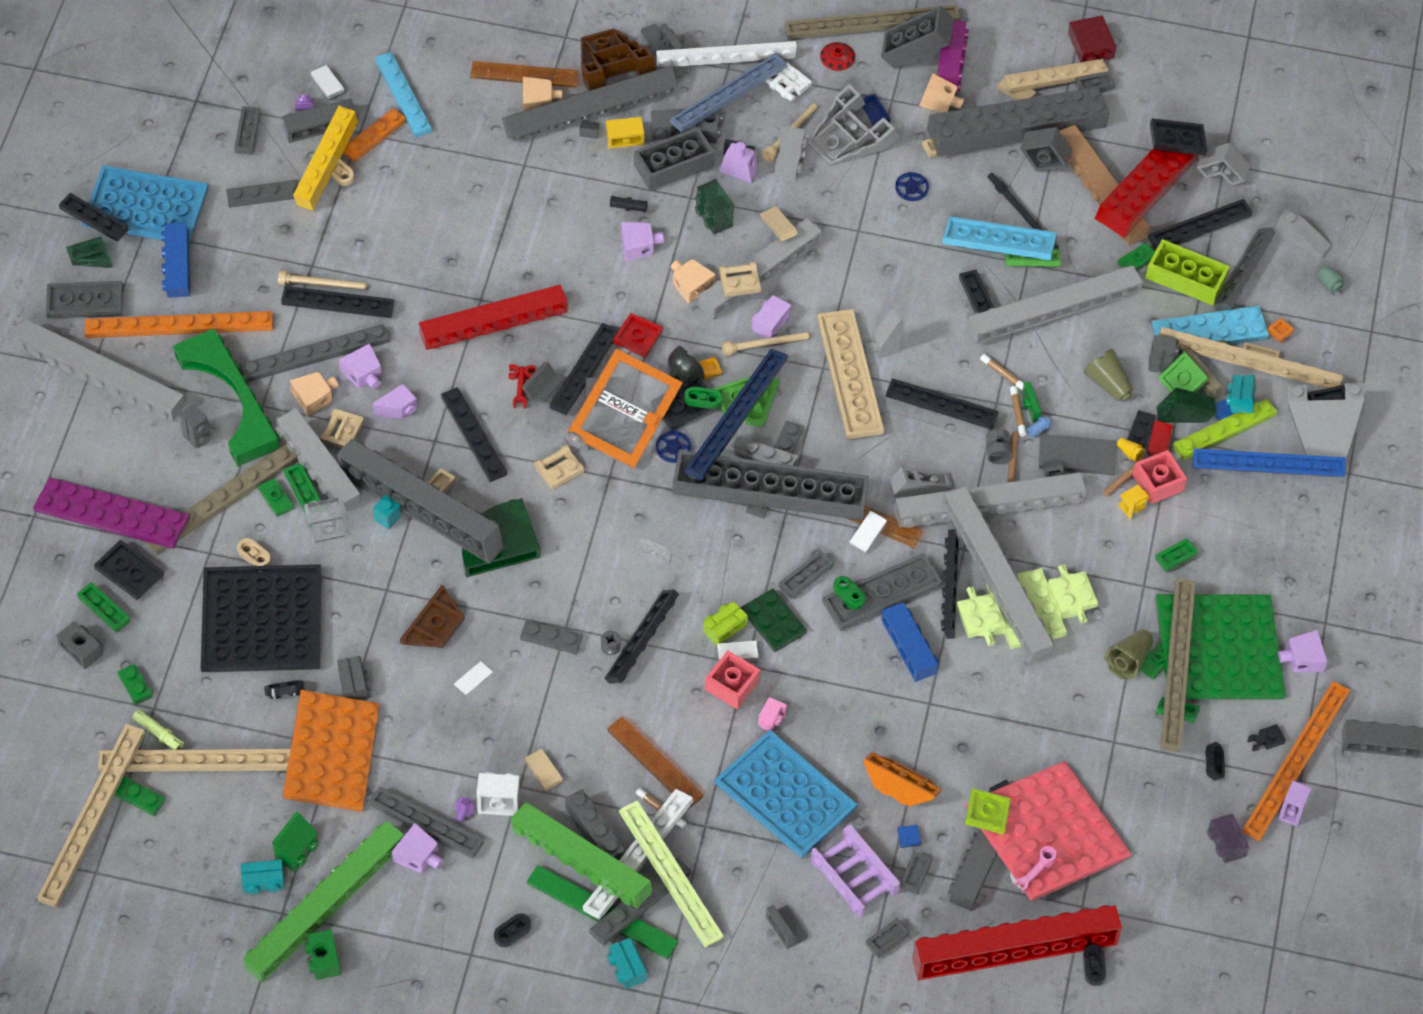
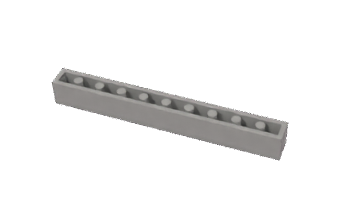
M1134 266L1122 267L1117 271L1106 272L1101 276L1089 277L1085 281L1073 282L1069 286L1057 287L1053 291L1041 292L1030 298L1025 297L1014 303L1009 302L998 308H990L982 313H974L969 316L966 327L975 344H979L1140 292L1143 282Z
M27 319L22 322L13 334L15 346L19 350H25L36 358H42L49 364L62 368L67 373H73L80 379L95 384L98 388H104L115 396L125 398L129 403H135L148 412L156 413L162 419H168L173 422L185 406L183 394Z
M1081 472L967 488L968 492L973 494L977 508L979 507L982 510L983 517L994 514L1003 515L1015 511L1023 512L1029 509H1042L1050 506L1058 507L1071 503L1078 504L1084 502L1086 495ZM951 491L896 498L894 512L899 528H911L917 525H931L938 522L947 523L952 521L943 505L944 495Z
M966 486L946 493L943 505L1029 661L1031 662L1051 654L1054 640L1050 634H1047L1043 620L1037 616L1034 604L1027 598L1026 589L1023 586L1021 587L1018 582L1017 573L1014 570L1012 571L1008 557L1003 555L999 541L993 537L990 525L983 519L982 510L979 507L977 508L973 494L968 492Z

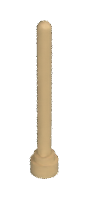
M811 104L790 127L799 128L818 108L817 104ZM781 137L773 146H767L761 152L762 157L766 161L772 162L777 157Z
M279 270L278 285L286 286V284L292 282L359 290L367 288V284L363 282L296 276L284 270Z
M803 332L734 343L730 340L723 341L722 351L724 356H730L737 350L809 339L810 334Z

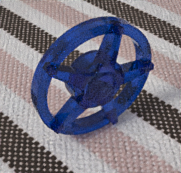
M908 172L897 178L895 190L898 196L904 200L918 201L928 194L929 183L921 174ZM909 177L908 181L900 182L902 179ZM912 177H917V178H919V179H921V180L916 181V180H913ZM925 183L926 190L923 193L919 186ZM898 186L905 187V195L900 192ZM909 194H920V196L917 197L908 196Z
M680 431L666 432L660 435L656 441L658 456L667 462L677 463L678 452L681 449L691 451L689 438ZM667 436H676L675 439L669 440L666 438ZM679 438H683L688 445L681 444ZM663 440L666 443V447L659 450V443ZM668 452L674 455L675 458L666 457L663 453Z

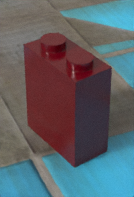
M1103 15L1069 23L1068 35L1080 62L1115 58L1116 44Z

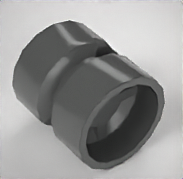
M994 429L986 434L988 461L992 464H1005L1012 459L1010 433L1007 430Z

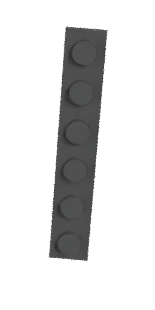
M1273 227L1257 230L1213 305L1217 311L1232 309L1252 272L1257 267L1259 260L1264 255L1267 246L1272 241L1276 233Z
M786 421L774 448L793 454L804 426ZM748 505L746 513L764 519L769 507Z
M380 786L369 800V806L410 827L414 823L417 824L433 839L474 859L484 844L483 839Z
M675 858L686 878L691 875V869L679 858ZM658 873L650 879L653 892L638 909L622 902L590 928L589 933L599 943L605 946L669 893Z

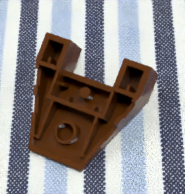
M614 28L581 37V69L583 83L588 91L605 86V78L633 70L637 75L656 70L654 55L649 48L639 46L637 41L629 40L627 35Z

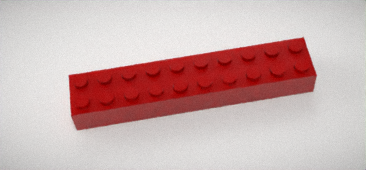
M1103 905L1097 909L1089 910L1086 908L1074 913L1063 912L1052 917L1042 916L1035 920L1023 919L1018 923H1002L995 927L983 926L978 930H962L955 934L944 933L933 938L922 937L915 941L912 960L917 980L920 981L1083 952L1089 945H1097L1101 948L1117 946L1122 925L1116 905Z

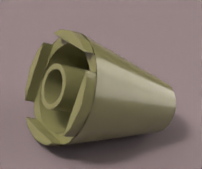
M1109 349L1103 353L1104 356L1095 358L1084 369V374L1116 400L1126 401L1132 396L1133 388L1115 351Z
M1139 630L1109 647L1104 656V660H1107L1109 664L1108 669L1121 679H1134L1139 674L1153 645L1152 635L1146 630Z

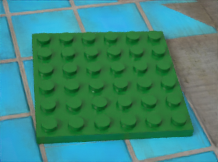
M1156 594L1155 596L1165 680L1174 594ZM1194 594L1185 699H1285L1286 693L1282 667L1278 657L1279 647L1271 595Z

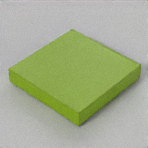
M972 788L964 824L1004 835L1011 798Z

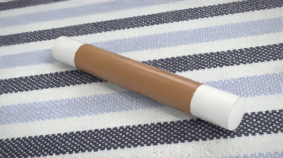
M986 354L981 356V361L1020 390H1023L1024 383Z
M1016 386L1010 387V393L1019 436L1024 437L1027 433Z
M638 788L635 792L637 796L657 811L663 806V804L643 789ZM682 818L676 823L681 829L687 824Z

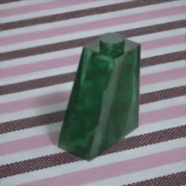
M1177 387L1156 406L1158 421L1164 423H1207L1217 411L1214 397Z

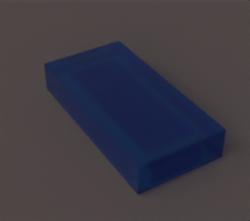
M876 94L863 97L865 105L862 106V109L873 126L883 117L889 123L891 122V118Z

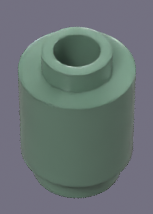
M1326 266L1318 273L1320 282L1331 293L1339 292L1343 289L1345 280L1334 268Z

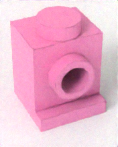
M769 697L759 714L758 726H761L766 731L771 730L773 732L775 726H779L783 717L785 718L787 705Z

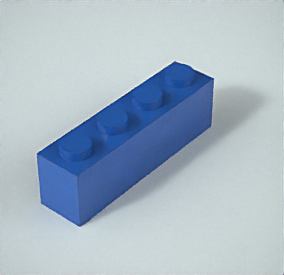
M187 222L165 224V231L161 232L162 242H165V247H162V258H165V263L162 264V273L165 275V280H162V289L166 291L168 298L190 296L189 228Z
M904 602L882 610L881 621L914 681L917 682L935 675L939 665L938 658L935 654L931 653L929 642L922 637L921 628L918 623L915 624L911 610L906 608Z

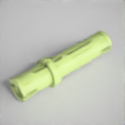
M138 709V712L135 711L132 719L155 735L159 742L168 745L173 750H182L185 743L172 734L170 729L161 726L143 710Z

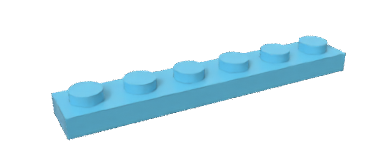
M392 52L376 56L375 62L403 116L406 117L414 137L417 138L432 133V128Z

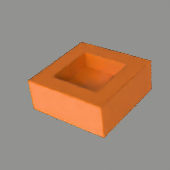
M1282 318L1278 319L1267 329L1268 333L1280 343L1294 332V328Z

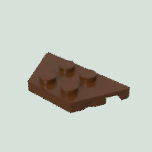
M441 585L400 638V644L443 648L465 620V617L460 608H457L453 598L446 592L445 586Z

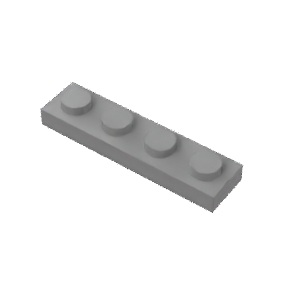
M737 435L733 436L724 449L725 453L743 459L796 466L799 462L798 455Z

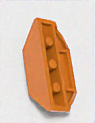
M871 752L863 761L874 788L884 795L893 797L903 805L913 806L933 800L942 791V788L929 778L885 756H878L877 753Z

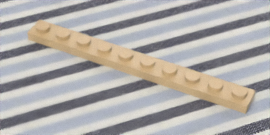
M1161 327L1159 333L1160 336L1165 338L1166 336L1175 337L1176 345H1179L1180 350L1189 347L1195 354L1322 388L1339 386L1342 382L1343 375L1302 365L1298 362L1287 361L1279 357H1272L1260 352L1212 341L1208 338L1197 337L1170 328Z
M129 724L125 725L37 897L38 902L54 908L58 907L145 735L143 729Z
M290 749L137 750L126 772L287 771ZM99 750V772H102L112 750Z

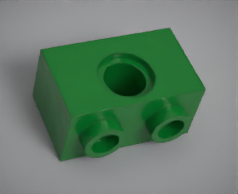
M332 929L307 934L308 942L304 944L306 954H311L312 960L308 961L310 973H315L316 980L340 975ZM320 953L326 954L324 957L317 956Z

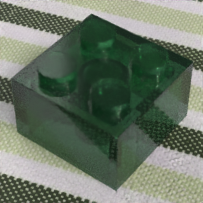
M714 179L698 186L697 195H695V211L704 220L706 228L710 229L715 235L733 227L734 204L719 182Z

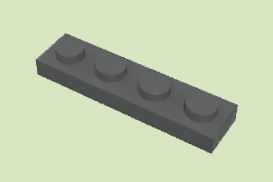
M299 179L226 189L229 208L294 199L293 194L299 185Z

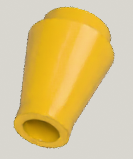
M1124 437L1120 438L1116 444L1131 461L1137 462L1145 454V449H1143L1142 445L1127 440Z

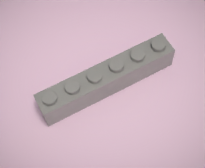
M295 408L279 417L276 427L278 435L284 437L290 451H294L297 454L299 463L302 466L305 465L310 478L317 481L322 494H326L329 497L331 506L334 509L337 508L342 513L360 502L359 491L299 411Z

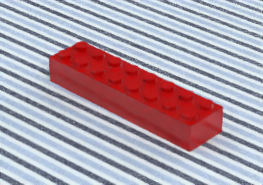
M1152 149L1100 204L1094 219L1125 238L1196 162L1198 155Z

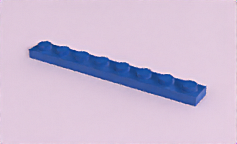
M1194 448L1192 468L1345 477L1346 458Z

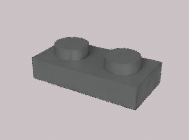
M1109 71L1076 78L1075 80L1078 90L1099 87L1100 92L1115 88V83Z

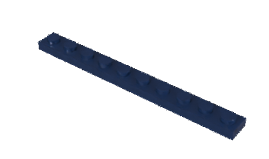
M772 348L769 350L685 468V474L700 480L704 479L786 363L787 354Z

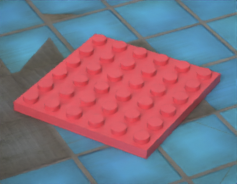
M1065 761L990 792L1011 798L1004 835L984 829L981 830L1016 880L1025 876L1039 862L1040 851L1043 847L1051 846L1056 850V860L1053 865L1039 872L1027 887L1025 894L1031 902L1122 862L1131 856V852Z

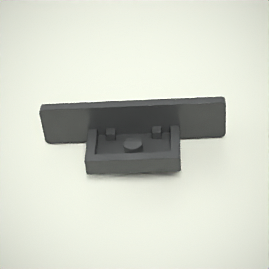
M666 23L659 25V27L657 24H652L641 29L642 35L655 52L684 49L682 42L678 41L674 31ZM687 66L672 67L676 79L690 73V69Z

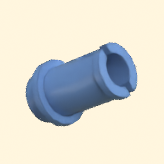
M1040 416L1037 422L1026 429L1030 437L1035 438L1043 430H1048L1051 422L1046 416Z

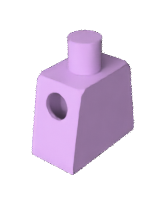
M743 142L731 143L723 158L720 172L751 183L758 171L756 153L754 150L746 148Z
M621 222V239L625 261L652 255L654 253V244L664 243L663 233H652L651 224Z
M370 344L339 359L341 373L358 388L369 385L371 389H376L380 386L381 366Z
M1317 630L1290 638L1287 642L1286 650L1278 651L1280 663L1290 662L1294 672L1325 671L1327 659Z
M415 823L392 851L393 862L419 873H423L429 865L438 870L444 861L437 856L439 852L438 843Z

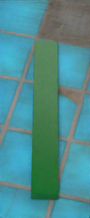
M538 865L527 880L528 885L596 922L600 921L583 911V905L591 897V893ZM612 905L602 918L616 907ZM636 919L619 933L626 938H632L635 943L667 960L678 945V940L639 919Z

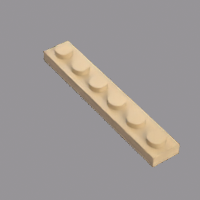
M1098 59L1004 75L1003 81L1008 92L1012 93L1075 82L1076 78L1109 70L1104 60Z

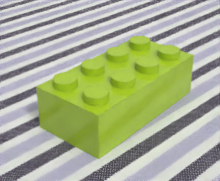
M1162 239L1148 264L1145 278L1213 306L1227 280L1230 266Z

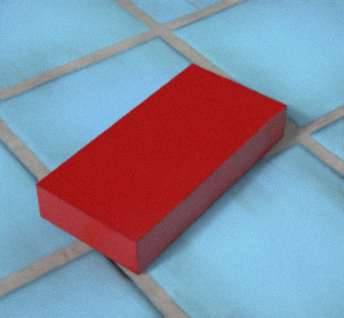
M1154 421L1147 455L1154 456L1168 450L1173 424Z

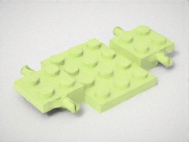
M1064 564L1063 567L1062 565L1058 567L1061 577L1050 579L1048 583L1042 568L1017 574L1018 582L1021 587L1023 586L1026 589L1028 600L1034 604L1037 616L1043 620L1047 634H1050L1053 639L1064 637L1067 634L1062 619L1078 616L1081 624L1083 622L1086 623L1088 619L1084 612L1098 606V601L1086 572L1069 574ZM987 583L986 587L989 594L977 596L973 586L971 588L968 587L966 590L970 598L956 602V607L968 638L984 636L987 645L990 646L995 644L993 636L1005 633L1010 649L1021 647Z

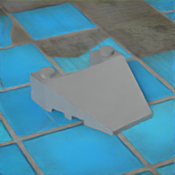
M848 84L835 96L832 106L829 110L827 109L824 119L816 127L808 140V144L830 166L886 150L899 136L895 128L884 117L869 130L854 115L865 105L862 96Z
M1345 383V400L1308 401L1307 385H1288L1289 414L1306 455L1345 457L1347 460L1356 431L1365 412L1364 383Z

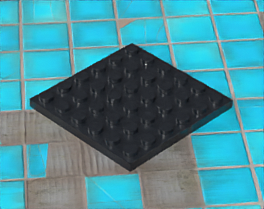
M321 564L204 567L201 672L320 669Z

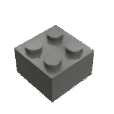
M1057 127L1025 132L1020 147L1036 172L1068 167L1072 154V149Z

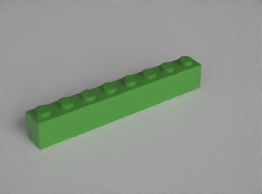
M525 802L510 818L512 830L518 836H524L532 845L540 846L545 853L550 856L554 855L563 865H569L574 868L579 875H585L593 884L604 887L610 895L618 896L626 905H632L638 909L653 892L650 880L529 803Z

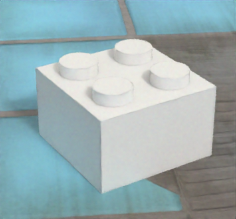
M492 772L479 773L477 786L478 814L513 816L519 810V776L511 773L505 775Z

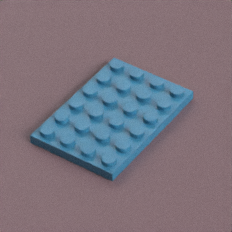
M102 165L89 204L128 225L129 231L126 233L128 235L162 240L161 232L165 231V224L187 222L190 245L209 186L208 183ZM82 222L83 227L92 228Z
M771 730L714 779V784L801 859L857 809V804Z

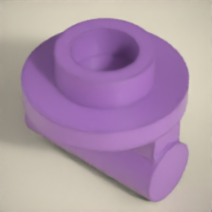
M300 95L299 98H296L295 111L314 108V99H310V95Z
M461 797L456 801L455 810L458 812L456 820L462 822L465 816H470L474 812L475 804L471 799Z

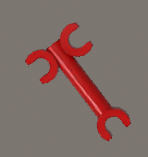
M510 364L509 371L515 372L508 373L509 379L515 380L518 378L517 396L513 398V408H516V404L521 402L523 403V409H526L527 399L524 397L522 386L525 384V378L528 380L533 375V373L530 374L529 372H535V366L518 367L515 364Z

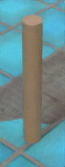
M1012 432V459L1009 461L1008 482H1015L1019 443L1018 432Z
M1135 464L1105 488L1103 494L1108 497L1133 475Z

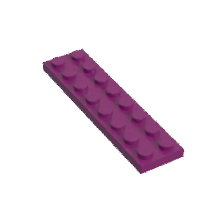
M49 477L33 506L34 511L171 549H175L190 519L189 514L52 477Z

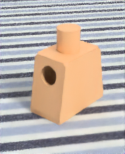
M932 73L919 106L943 113L948 112L950 105L960 109L964 99L955 96L956 85Z
M523 77V111L562 99V90H552L550 80Z
M676 260L671 265V269L674 271L673 285L688 304L698 298L703 290L709 289L715 283V274L695 260H690L684 265L679 260Z
M318 372L290 380L291 392L308 417L332 401L331 390L338 387L335 377L324 380Z

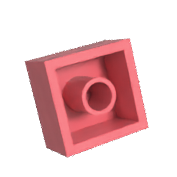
M1169 450L1136 462L1132 475L1137 484L1149 494L1148 501L1150 504L1183 492L1187 481L1186 476Z
M727 650L705 678V690L738 710L760 682V669Z

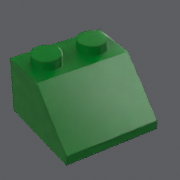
M297 811L272 841L275 860L282 859L283 866L296 872L299 867L305 865L308 855L319 846L318 832Z

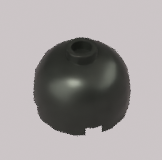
M679 345L669 356L668 367L671 370L669 374L671 377L677 380L680 379L683 382L694 381L704 373V369L693 356L691 357L687 354V350Z

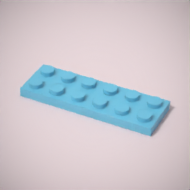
M949 216L942 244L1051 260L1057 232Z
M1260 306L1152 321L1154 335H1159L1161 327L1182 333H1189L1197 337L1208 338L1212 341L1225 340L1228 342V345L1267 340L1269 337Z

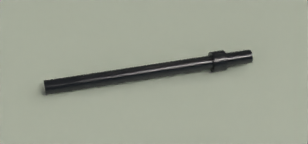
M990 173L987 178L994 184L996 191L1010 202L1033 229L1043 230L1010 193L1007 185L1000 181L993 173ZM1055 243L1054 249H1058L1059 246Z

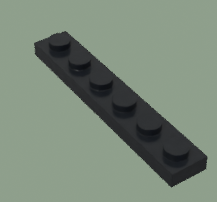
M1241 199L1150 233L1148 239L1155 250H1157L1162 239L1178 244L1251 217L1253 211L1245 199Z
M284 286L281 304L287 306L392 318L395 304L394 299L292 286Z
M604 323L600 325L566 381L550 403V409L567 416L585 388L586 378L592 377L613 344V338L619 331L618 329Z
M893 378L886 392V397L990 430H993L999 415V411Z
M456 387L441 393V399L489 482L507 476L505 467L459 388Z
M956 529L948 530V537L945 538L947 554H944L946 570H943V580L946 584L945 587H942L945 603L941 605L942 615H944V620H941V631L945 632L947 639L955 638L959 538Z
M675 589L663 590L605 676L604 679L609 684L621 683L626 679L627 673L636 664L638 656L645 650L646 644L655 635L660 623L665 620V615L669 609L674 606L675 600L679 596Z

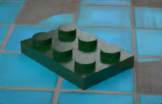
M773 588L741 606V609L747 614L750 623L774 653L807 633V629Z

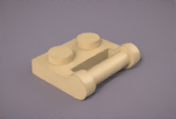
M756 262L731 267L719 266L724 297L761 292ZM749 271L751 272V274L732 277L726 276V274H734Z
M333 409L330 415L331 419L319 439L324 446L331 445L342 449L351 439L356 440L364 423V417ZM342 420L335 436L332 437L331 434L337 422Z
M567 445L560 447L559 451L545 459L537 460L533 463L537 472L552 490L584 473V467L571 453ZM563 456L566 458V460L548 470L544 468Z

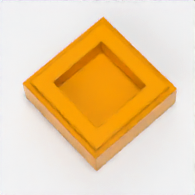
M715 356L698 361L704 369L702 374L704 380L722 374Z

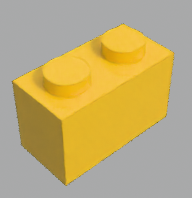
M631 117L607 120L606 137L608 148L644 145L642 118Z

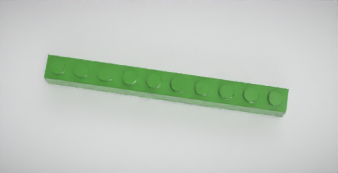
M387 820L382 825H378L374 829L373 834L368 839L362 840L359 847L354 852H350L340 866L334 867L331 874L325 880H321L311 894L305 895L302 902L297 907H293L283 921L277 922L273 930L268 935H264L253 950L250 949L246 952L243 958L244 968L263 983L308 939L307 934L317 931L392 858V851L404 837V834Z

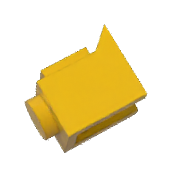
M1136 485L1120 495L1123 501L1119 502L1118 506L1131 520L1133 513L1136 514L1146 508L1149 494L1139 485Z

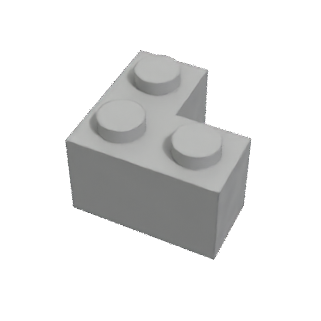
M784 126L780 139V151L775 164L776 176L796 180L797 174L801 173L803 167L801 160H805L807 149H805L808 138L805 137L806 130Z
M1231 143L1208 149L1206 155H1200L1196 168L1206 179L1221 174L1232 186L1246 181L1251 165Z

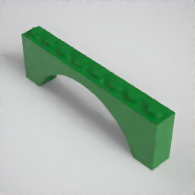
M211 329L173 345L174 356L182 370H196L214 375L227 383L239 397L243 407L242 419L236 433L228 442L229 453L237 467L279 449L278 441H280V437L277 431L272 430V423L268 416H264L261 403L256 402L253 389L248 388L246 377L244 375L241 376L237 362L232 361V354L229 348L224 347V340L221 334L217 335L216 331Z

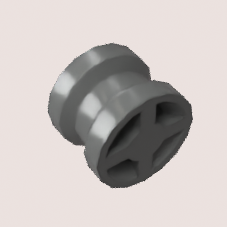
M606 631L602 634L601 650L603 653L615 655L619 652L620 636L617 632Z

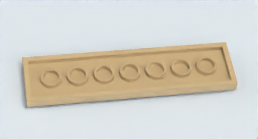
M849 309L817 314V322L846 439L884 434L854 310Z

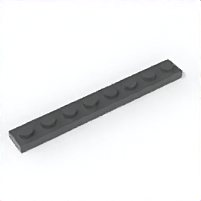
M384 324L245 362L240 364L247 382L350 354L367 344L375 347L389 343L390 340Z

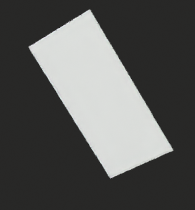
M480 661L455 682L454 685L467 695L493 671Z

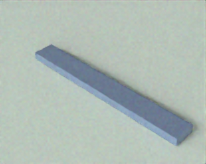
M776 53L672 117L670 123L683 133L787 68V62Z

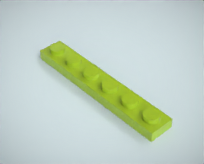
M1266 398L1254 404L1252 413H1243L1241 411V413L1230 415L1173 443V448L1184 461L1193 456L1194 448L1209 449L1275 417L1278 411Z

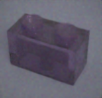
M1233 813L1210 821L1207 833L1210 840L1214 841L1217 855L1222 857L1224 863L1247 856L1250 847Z

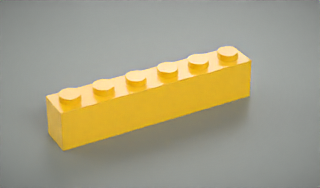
M338 106L293 194L297 206L314 211L332 172L337 166L358 124L355 111Z

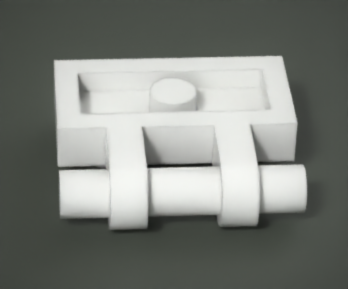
M787 63V68L774 75L775 79L769 78L765 81L769 88L773 91H778L782 98L788 99L790 102H793L796 98L792 94L793 92L800 95L812 85L810 79L789 63ZM784 83L787 87L784 88L780 84Z

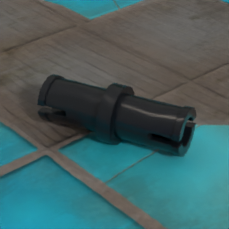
M613 195L610 198V207L622 208L625 211L634 210L644 213L647 211L648 201Z

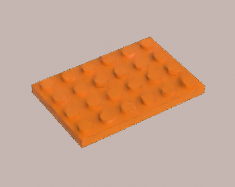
M301 690L282 799L362 812L380 703Z

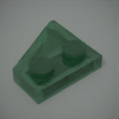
M101 236L66 247L72 265L113 267Z

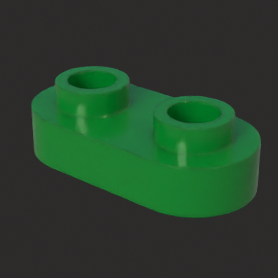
M690 387L685 391L684 399L689 406L716 409L722 404V394L718 390Z
M840 576L834 580V593L850 609L858 610L864 606L865 594L850 578Z

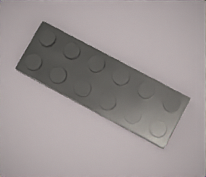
M922 553L856 582L855 584L865 594V604L861 609H850L834 592L822 597V603L839 630L842 631L881 614L882 610L902 602H908L942 587L943 582L926 555Z

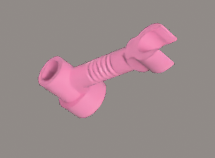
M1051 846L1043 847L1040 851L1039 862L1025 876L1015 881L1014 888L1022 884L1024 887L1021 894L1025 893L1028 885L1039 872L1053 865L1056 860V850Z

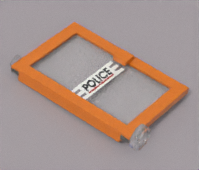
M621 348L620 350L615 349L564 439L575 448H581L583 443L635 469L683 382L630 356L629 350Z

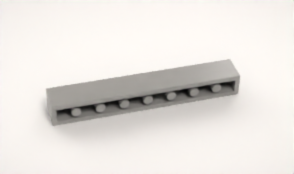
M808 218L796 223L794 226L798 233L796 236L783 242L779 238L771 241L766 248L757 251L752 258L741 263V265H746L749 262H756L760 285L821 242L822 231ZM751 272L727 274V277L748 275ZM717 280L713 286L700 293L698 307L714 320L748 294L724 297L721 280Z

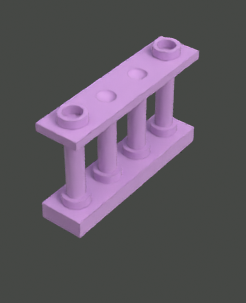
M851 824L844 828L843 840L824 853L820 854L816 848L812 849L810 859L812 865L816 869H820L846 900L849 909L854 914L857 913L860 918L864 916V905L884 891L889 892L892 896L899 893L900 882ZM846 847H851L855 852L854 856L834 869L828 864V859ZM858 862H864L868 870L847 884L839 877L840 874ZM870 877H876L880 881V885L859 899L851 891Z

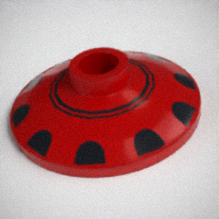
M834 42L827 44L821 50L820 60L828 69L842 71L854 64L855 52L845 43Z

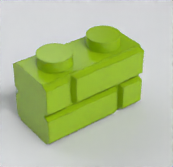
M734 601L728 605L723 604L716 614H710L704 619L703 633L717 646L718 643H723L748 624V616Z

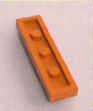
M392 108L350 141L343 154L355 163L406 122V117Z

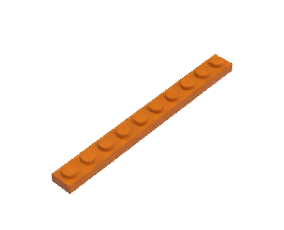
M272 311L85 319V338L199 334L214 329L216 333L273 330Z
M1332 681L1245 824L1242 833L1259 842L1261 841L1284 803L1292 781L1296 782L1348 697L1350 689Z

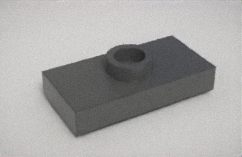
M914 851L900 882V888L918 895L933 858Z
M896 918L866 940L865 944L879 959L909 937L910 931Z

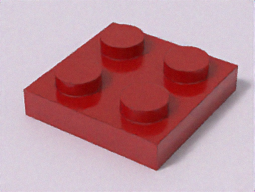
M630 313L613 338V344L646 358L663 333V327Z

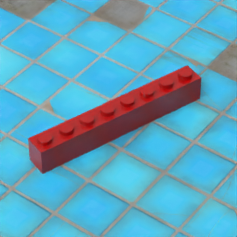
M561 284L421 321L419 322V334L426 350L437 349L440 346L455 344L477 336L507 330L511 327L544 320L555 315H562L568 312V301Z

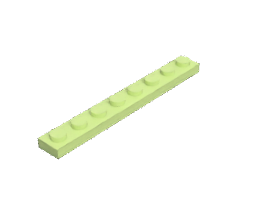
M638 800L621 808L619 811L620 815L703 946L707 948L722 940L723 934Z

